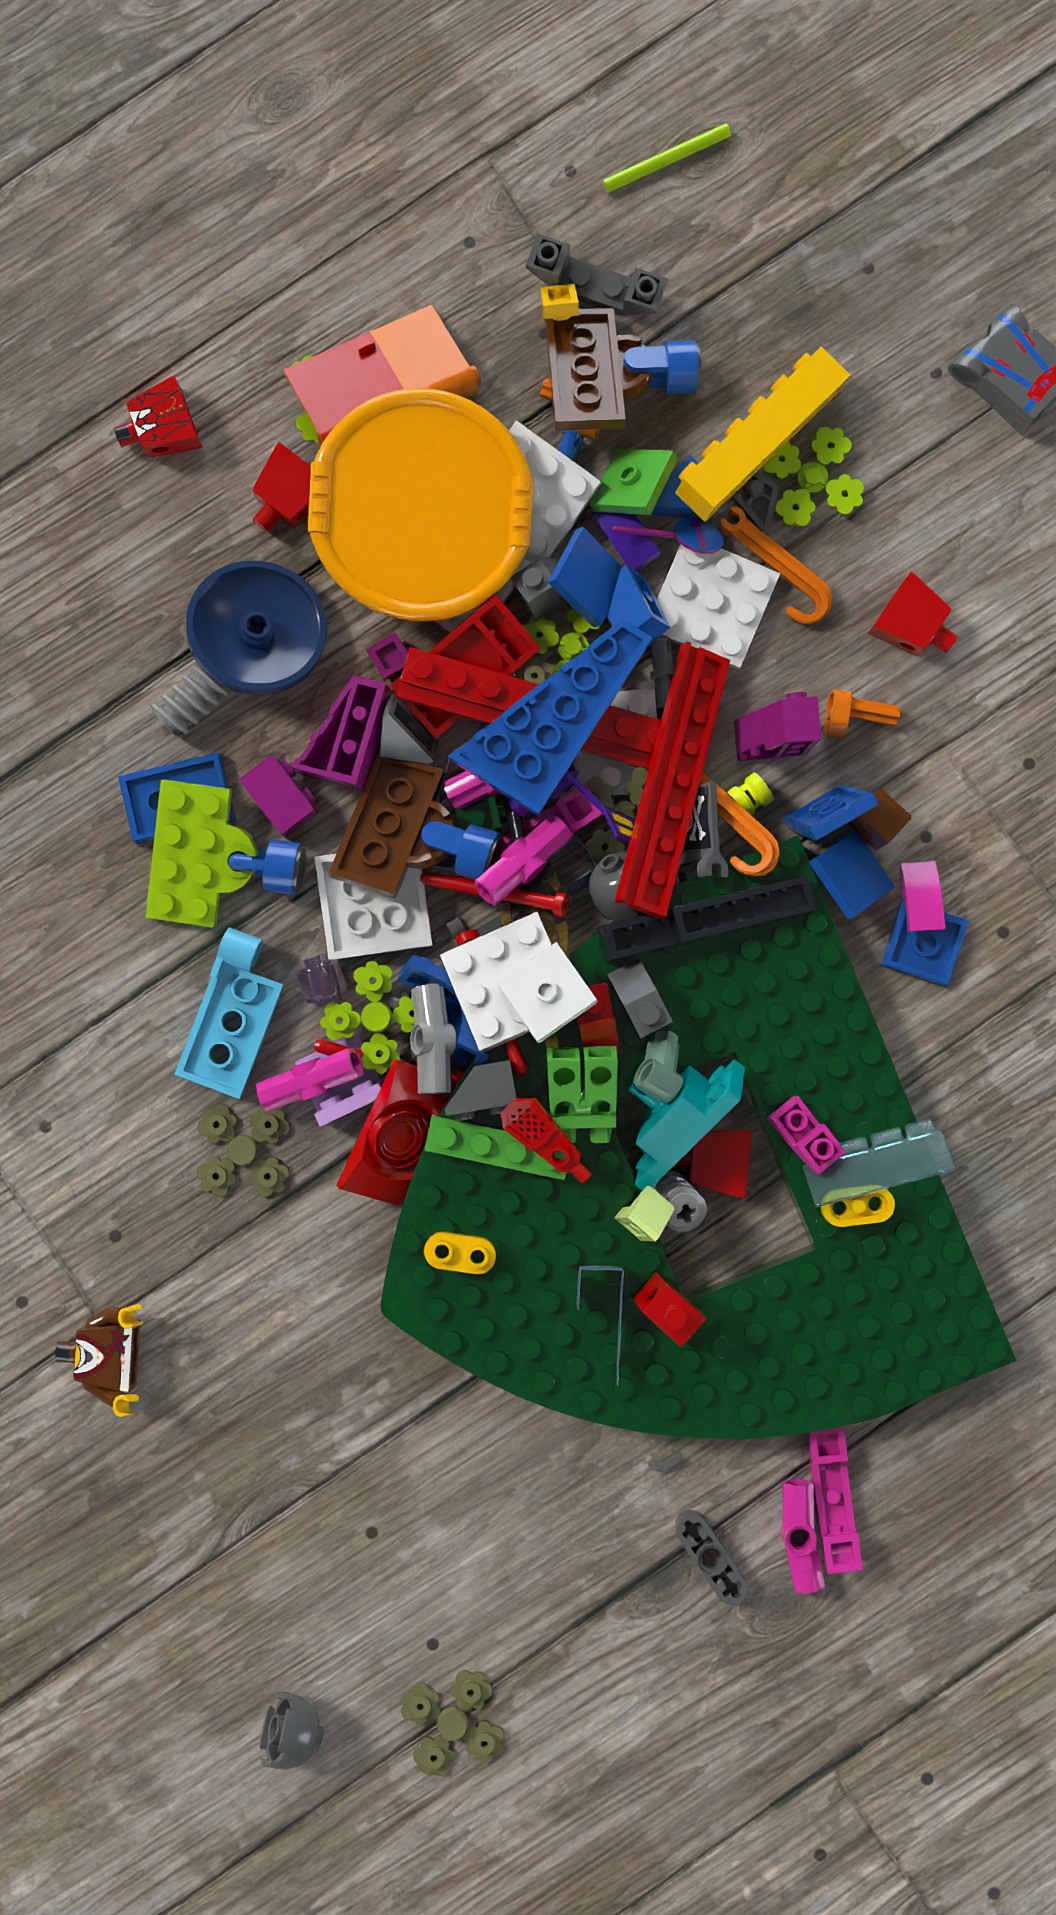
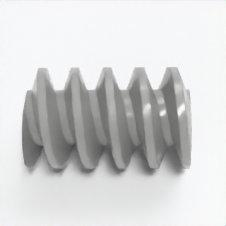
M197 666L192 668L196 677L195 680L186 675L182 677L185 689L177 685L172 686L175 695L174 699L165 694L161 696L165 705L164 708L154 703L151 705L154 714L176 737V729L185 734L189 732L186 720L196 725L199 723L196 711L205 715L209 714V709L206 705L207 701L216 706L220 704L216 695L217 692L227 697L230 695L224 686L215 682Z
M669 1170L652 1187L674 1206V1211L666 1225L678 1232L692 1230L703 1221L706 1215L707 1206L705 1200L679 1172Z

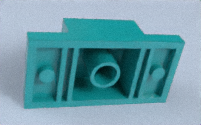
M734 1059L726 1068L720 1066L710 1079L707 1080L689 1065L680 1074L683 1082L679 1092L668 1103H663L634 1084L633 1080L628 1091L648 1106L644 1110L636 1145L641 1148L640 1152H642L641 1159L636 1165L638 1173L635 1185L643 1191L647 1186L653 1187L740 1101L745 1067Z

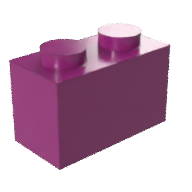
M271 754L239 778V781L280 835L286 838L318 814L313 808L317 800L305 785L300 789L291 779L297 774L285 758L278 762L273 754Z

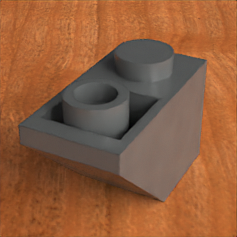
M510 1060L475 1066L446 1106V1116L454 1115L455 1121L476 1118L475 1111L488 1108L491 1115L500 1114L510 1102L517 1099Z

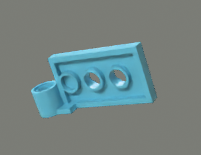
M231 927L225 932L209 975L211 980L174 1075L242 1099L285 986L253 973L262 949L263 939ZM231 1011L238 1012L242 1017L241 1027L234 1032L227 1030L224 1026V1018ZM218 1044H224L230 1052V1057L224 1064H217L211 1056L212 1049Z

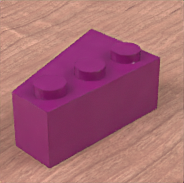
M353 675L328 711L330 714L319 730H315L309 739L311 742L300 758L295 759L291 768L304 776L362 791L381 744L383 714L388 697L393 693L395 694V692L385 683Z
M807 692L788 693L785 695L786 699L778 700L734 720L737 761L806 756L821 740L818 696L807 697Z

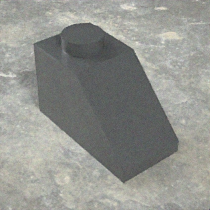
M561 557L538 558L514 574L510 579L517 598L535 622L567 602L548 583Z
M640 959L607 974L640 1038L673 1022Z

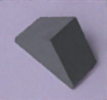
M393 693L388 697L383 714L380 757L430 764L434 761L439 740L430 734L410 709L400 699H397Z

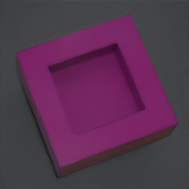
M396 632L366 649L384 682L403 671L408 652Z

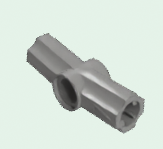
M439 984L416 986L411 990L415 1025L411 1031L410 1043L412 1052L417 1055L418 1094L451 1093L450 1055L455 1050L456 1032L452 1024H448L444 987L439 986Z

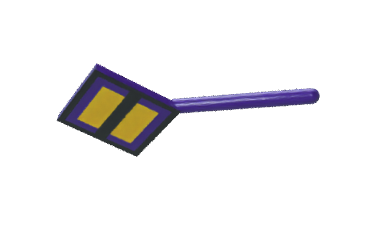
M568 770L564 776L601 813H604L615 838L629 844L635 823L634 818L603 805Z

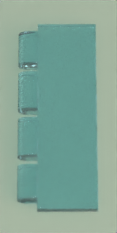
M927 1119L905 1125L908 1137L903 1139L900 1128L897 1127L871 1134L872 1148H868L865 1137L839 1143L846 1153L819 1175H816L807 1165L803 1166L815 1207L954 1171L956 1167L942 1130L934 1131L931 1120Z

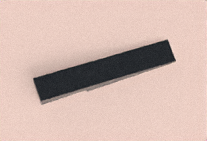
M802 876L668 909L666 917L662 919L643 915L601 925L596 929L604 961L609 962L814 911L816 907L808 876Z

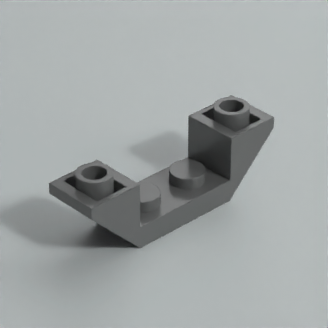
M537 233L526 263V269L545 284L555 286L574 283L579 301L599 308H614V313L619 315L657 313L668 278L636 267L632 278L571 257L569 256L570 244Z

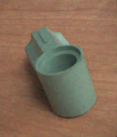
M656 1030L648 1037L645 1061L639 1066L635 1074L634 1084L661 1102L668 1103L675 1098L683 1082L682 1076L676 1073L680 1048L678 1043L679 1036L669 1030Z

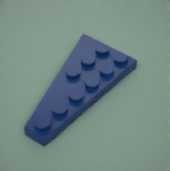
M624 619L620 620L592 642L586 650L573 660L568 661L549 679H545L504 711L498 719L476 733L461 748H457L448 755V760L538 816L651 643L652 637Z

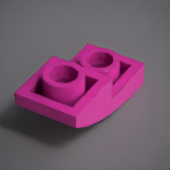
M936 862L899 864L902 899L905 898L907 931L944 930V909Z
M793 1096L767 1117L782 1138L816 1175H819L846 1153L826 1125L818 1123L799 1096Z

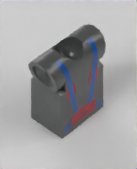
M1009 304L989 324L985 338L969 345L948 366V371L955 380L969 388L976 389L977 394L1022 436L1056 402V347L1037 330L1030 329L1024 314L1013 304Z

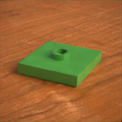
M616 449L601 479L602 483L593 495L589 505L594 512L651 515L678 457L671 450Z

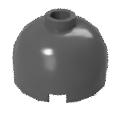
M627 851L605 856L590 874V895L597 910L607 920L621 921L638 915L637 911L629 908L628 905L614 902Z
M280 1691L273 1697L280 1699L276 1708L274 1709L272 1706H269L264 1718L260 1737V1749L266 1750L267 1759H260L264 1767L289 1770L303 1765L311 1757L314 1749H319L323 1740L324 1730L322 1726H319V1716L316 1708L307 1699L294 1693Z

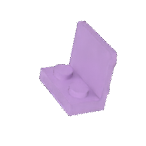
M354 1033L351 1038H344L335 1042L361 1050L363 1044L357 1033ZM314 1052L296 1061L295 1065L319 1057L322 1059L328 1057V1055ZM363 1067V1076L342 1085L334 1086L331 1088V1091L311 1098L317 1110V1113L314 1115L320 1127L376 1100L382 1082L375 1069L367 1070Z

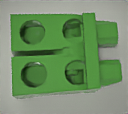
M616 1046L583 1047L584 1085H581L579 1047L547 1048L550 1116L572 1143L576 1142V1128H590L591 1142L608 1143L612 1128H616L618 1067Z

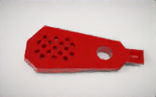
M537 1098L514 1099L501 1111L503 1129L530 1151L536 1152L559 1172H571L581 1183H584L591 1176V1173L580 1163L581 1153ZM555 1151H562L566 1159L557 1158Z

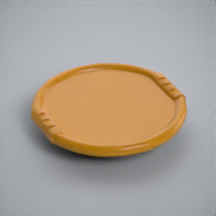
M428 388L397 390L372 398L356 407L325 438L316 454L314 462H311L308 533H310L317 555L327 572L348 595L373 611L401 620H444L471 611L488 601L508 583L517 571L527 549L530 548L534 478H532L525 456L514 437L495 416L483 407L462 396L442 390Z

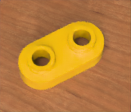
M877 1185L833 1190L826 1194L821 1203L823 1217L827 1222L837 1227L883 1222L893 1214L895 1208L892 1194L887 1189ZM872 1197H878L880 1200V1206L875 1210H871L868 1205ZM837 1201H842L845 1205V1209L841 1214H835L833 1211V1205Z
M438 1232L428 1239L424 1248L425 1258L428 1263L437 1269L483 1274L493 1267L496 1259L494 1245L488 1239L478 1236ZM439 1245L447 1246L449 1249L448 1256L439 1257L435 1251L436 1247ZM475 1250H481L485 1255L484 1260L480 1263L474 1262L471 1258V1253Z

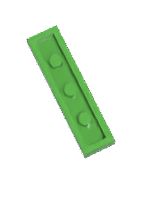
M436 1115L431 1117L424 1151L565 1180L566 1173L559 1172L536 1152L530 1151L505 1130L464 1121H455V1119ZM555 1151L557 1158L566 1159L562 1151Z

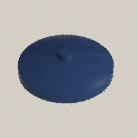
M253 560L226 565L211 573L202 581L195 590L188 606L186 636L195 661L215 682L239 693L269 695L294 687L314 670L325 646L327 622L320 599L303 578L290 569L278 564Z

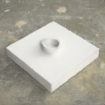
M557 942L497 983L538 1043L598 1003Z

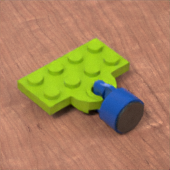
M163 779L160 783L145 918L214 928L217 926L220 893H231L246 886L255 875L263 876L264 891L295 895L300 891L304 879L306 849L302 843L274 839L270 840L267 850L257 849L252 835L241 827L229 824L233 789Z

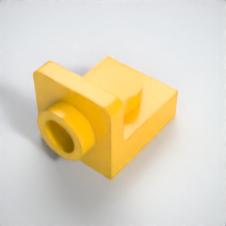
M574 283L540 287L544 322L545 319L551 318L562 321L569 319L571 316L579 315V303Z

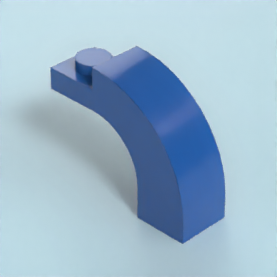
M414 954L401 968L397 980L412 988L426 984H439V986L444 987L447 1016L456 1032V1046L453 1054L450 1055V1059L468 1068L474 1057L477 1056L474 1063L481 1065L489 1058L491 1049L483 1053L479 1051L444 964L439 967L430 959Z

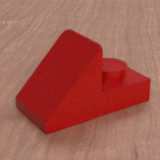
M607 983L588 986L598 1003L577 1017L582 1048L616 1046L617 1053H620L615 1017H613Z

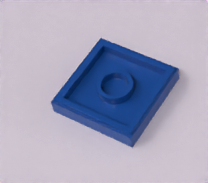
M582 527L576 529L548 583L594 628L602 625L609 611L622 566Z
M857 830L809 862L848 920L861 913L895 888Z
M902 899L880 965L948 987L969 920L944 912V930L908 932L905 899Z

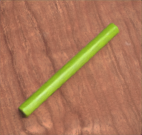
M722 124L603 179L602 183L605 191L610 193L731 137L728 124Z

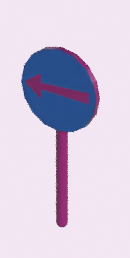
M694 517L678 520L674 526V531L624 526L612 527L614 533L676 538L685 548L702 554L715 553L720 550L724 543L723 535L717 527L707 521L704 522L702 519Z

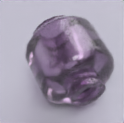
M323 954L303 961L305 968L297 972L296 979L306 1003L315 1004L316 1008H320L328 1003L343 999L341 994L346 991L347 984L337 960H325Z

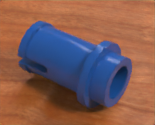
M563 430L558 451L576 462L584 436L582 434L578 435V431Z

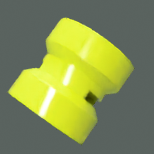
M755 772L745 779L743 785L740 787L734 786L726 792L751 816L755 814L756 808L766 806L774 800L766 783Z

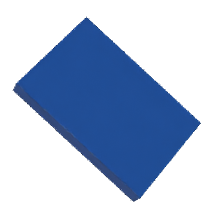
M219 752L118 776L134 844L154 840L161 780L229 788L222 757ZM232 800L229 822L236 821Z
M840 784L786 815L783 820L788 830L817 841L879 805L873 793Z

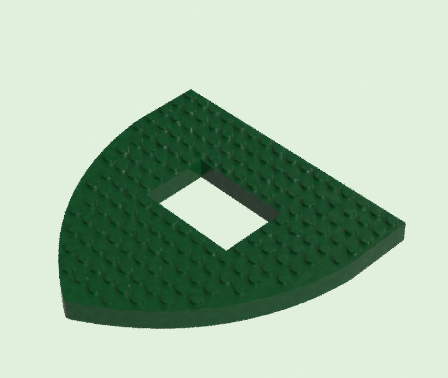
M798 835L778 843L780 850L778 863L766 875L759 877L745 876L732 867L731 863H728V876L725 878L714 879V870H712V876L705 878L696 876L674 885L668 909L808 876L816 910L609 962L604 961L598 933L596 932L566 957L587 986L607 983L620 1053H617V1099L632 1094L628 1091V1088L633 1082L639 1066L645 1061L648 1037L652 1033L642 1038L639 1037L607 974L637 959H640L673 1021L658 1029V1031L669 1030L679 1036L678 1043L680 1048L676 1073L681 1074L689 1065L696 1068L732 1053L733 1058L745 1067L743 1083L810 1245L684 1296L707 1319L681 1347L650 1320L633 1300V1297L656 1272L677 1291L680 1292V1289L659 1238L656 1242L640 1241L615 1219V1216L623 1207L631 1206L640 1195V1192L635 1185V1179L614 1128H612L608 1143L591 1142L590 1128H576V1142L573 1145L581 1153L580 1163L591 1173V1176L584 1183H581L571 1172H566L565 1180L424 1151V1147L407 1191L390 1251L380 1304L384 1317L405 1333L460 1368L532 1403L578 1419L641 1433L687 1438H767L805 1434L860 1423L887 1415L1017 1361ZM757 851L740 858V860L750 866H754L760 863L762 856ZM637 911L638 915H636L635 917H639V916H643V915H647V914H644V913H642V912ZM577 1017L540 1043L536 1041L531 1032L516 1038L528 1067V1073L521 1077H518L512 1068L517 1099L537 1098L549 1115L547 1048L579 1047L581 1085H584V1053ZM504 1045L492 1048L489 1058L481 1065L508 1061L509 1058ZM477 1056L474 1057L449 1096L439 1115L440 1117L455 1119L454 1115L446 1116L445 1108L475 1066H480L474 1063ZM793 1096H799L818 1123L826 1125L846 1152L819 1175H816L767 1119L768 1116ZM489 1108L475 1111L476 1118L461 1120L504 1130L501 1114L491 1115ZM877 1185L887 1189L895 1201L893 1214L887 1220L879 1223L837 1227L827 1222L821 1212V1203L826 1194L839 1189ZM872 1197L869 1200L868 1205L871 1210H875L880 1206L878 1197ZM837 1201L833 1205L835 1214H841L845 1209L842 1201ZM438 1232L478 1236L488 1239L494 1245L496 1259L493 1267L483 1274L437 1269L428 1263L425 1258L424 1248L428 1239ZM439 1245L435 1249L439 1257L443 1258L449 1254V1249L445 1245ZM475 1250L471 1253V1258L474 1262L480 1263L484 1260L485 1255L481 1250ZM580 1266H619L624 1270L618 1386L616 1379L621 1271L581 1270V1294L578 1310L577 1284ZM657 1291L651 1296L649 1300H651L655 1296Z

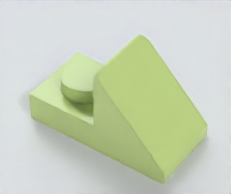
M647 1186L630 1207H623L619 1211L615 1219L640 1241L656 1242L674 1211V1206L651 1186Z

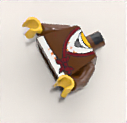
M140 1304L103 1309L89 1317L85 1326L76 1331L75 1342L58 1341L55 1349V1361L74 1363L73 1379L81 1382L83 1388L101 1402L112 1407L118 1417L135 1416L136 1413L129 1409V1402L139 1401L137 1394L126 1395L124 1392H130L137 1386L140 1325H143V1321L136 1319L134 1312L142 1309Z

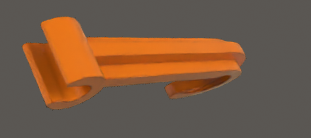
M731 506L728 515L735 519L737 524L731 525L722 518L719 523L720 531L726 536L737 539L815 603V611L809 615L800 612L792 606L787 607L785 614L800 624L806 625L820 622L828 615L832 607L833 597L828 585L747 520L741 508Z
M702 772L699 785L710 781L714 782ZM716 784L718 816L762 856L760 863L754 866L746 864L735 856L731 857L730 863L732 867L749 877L766 875L774 869L779 860L780 850L777 840Z

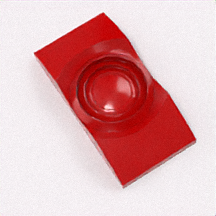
M495 594L428 652L510 676L537 653L541 647ZM401 676L390 685L395 693H397ZM402 700L435 739L461 718L460 716Z
M394 1059L336 1186L344 1191L398 1206L406 1198L419 1158L426 1145L432 1115H440L451 1093L418 1094L417 1066ZM450 1078L452 1093L455 1088L456 1081L453 1078Z

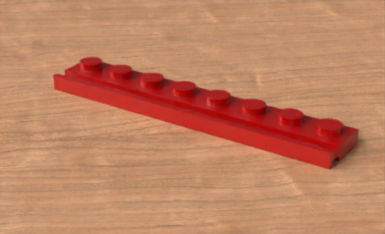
M688 641L680 646L614 901L618 904H626L631 909L657 919L665 918L667 915L730 664L729 659L702 647H693Z
M409 647L396 698L490 725L504 711L539 684ZM610 705L582 747L581 752L636 768L643 767L648 771L661 720Z

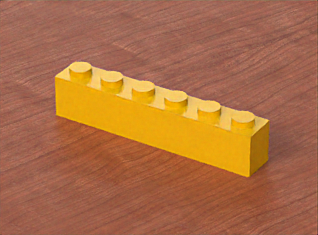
M822 347L811 356L805 353L793 366L792 369L795 372L791 376L787 377L783 374L771 387L770 390L773 393L767 399L760 396L748 409L747 412L750 415L744 421L737 418L725 431L727 437L721 443L714 440L702 453L704 459L698 465L691 462L678 477L681 483L675 493L704 522L841 391L851 375Z

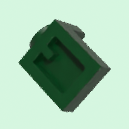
M495 795L488 796V799L479 800L460 810L455 808L458 827L466 830L470 824H474L502 833L501 824L507 822L503 802L496 803Z

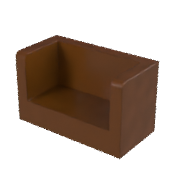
M882 788L874 793L879 805L846 823L854 831L857 830L859 835L875 850L890 843L911 820V815Z

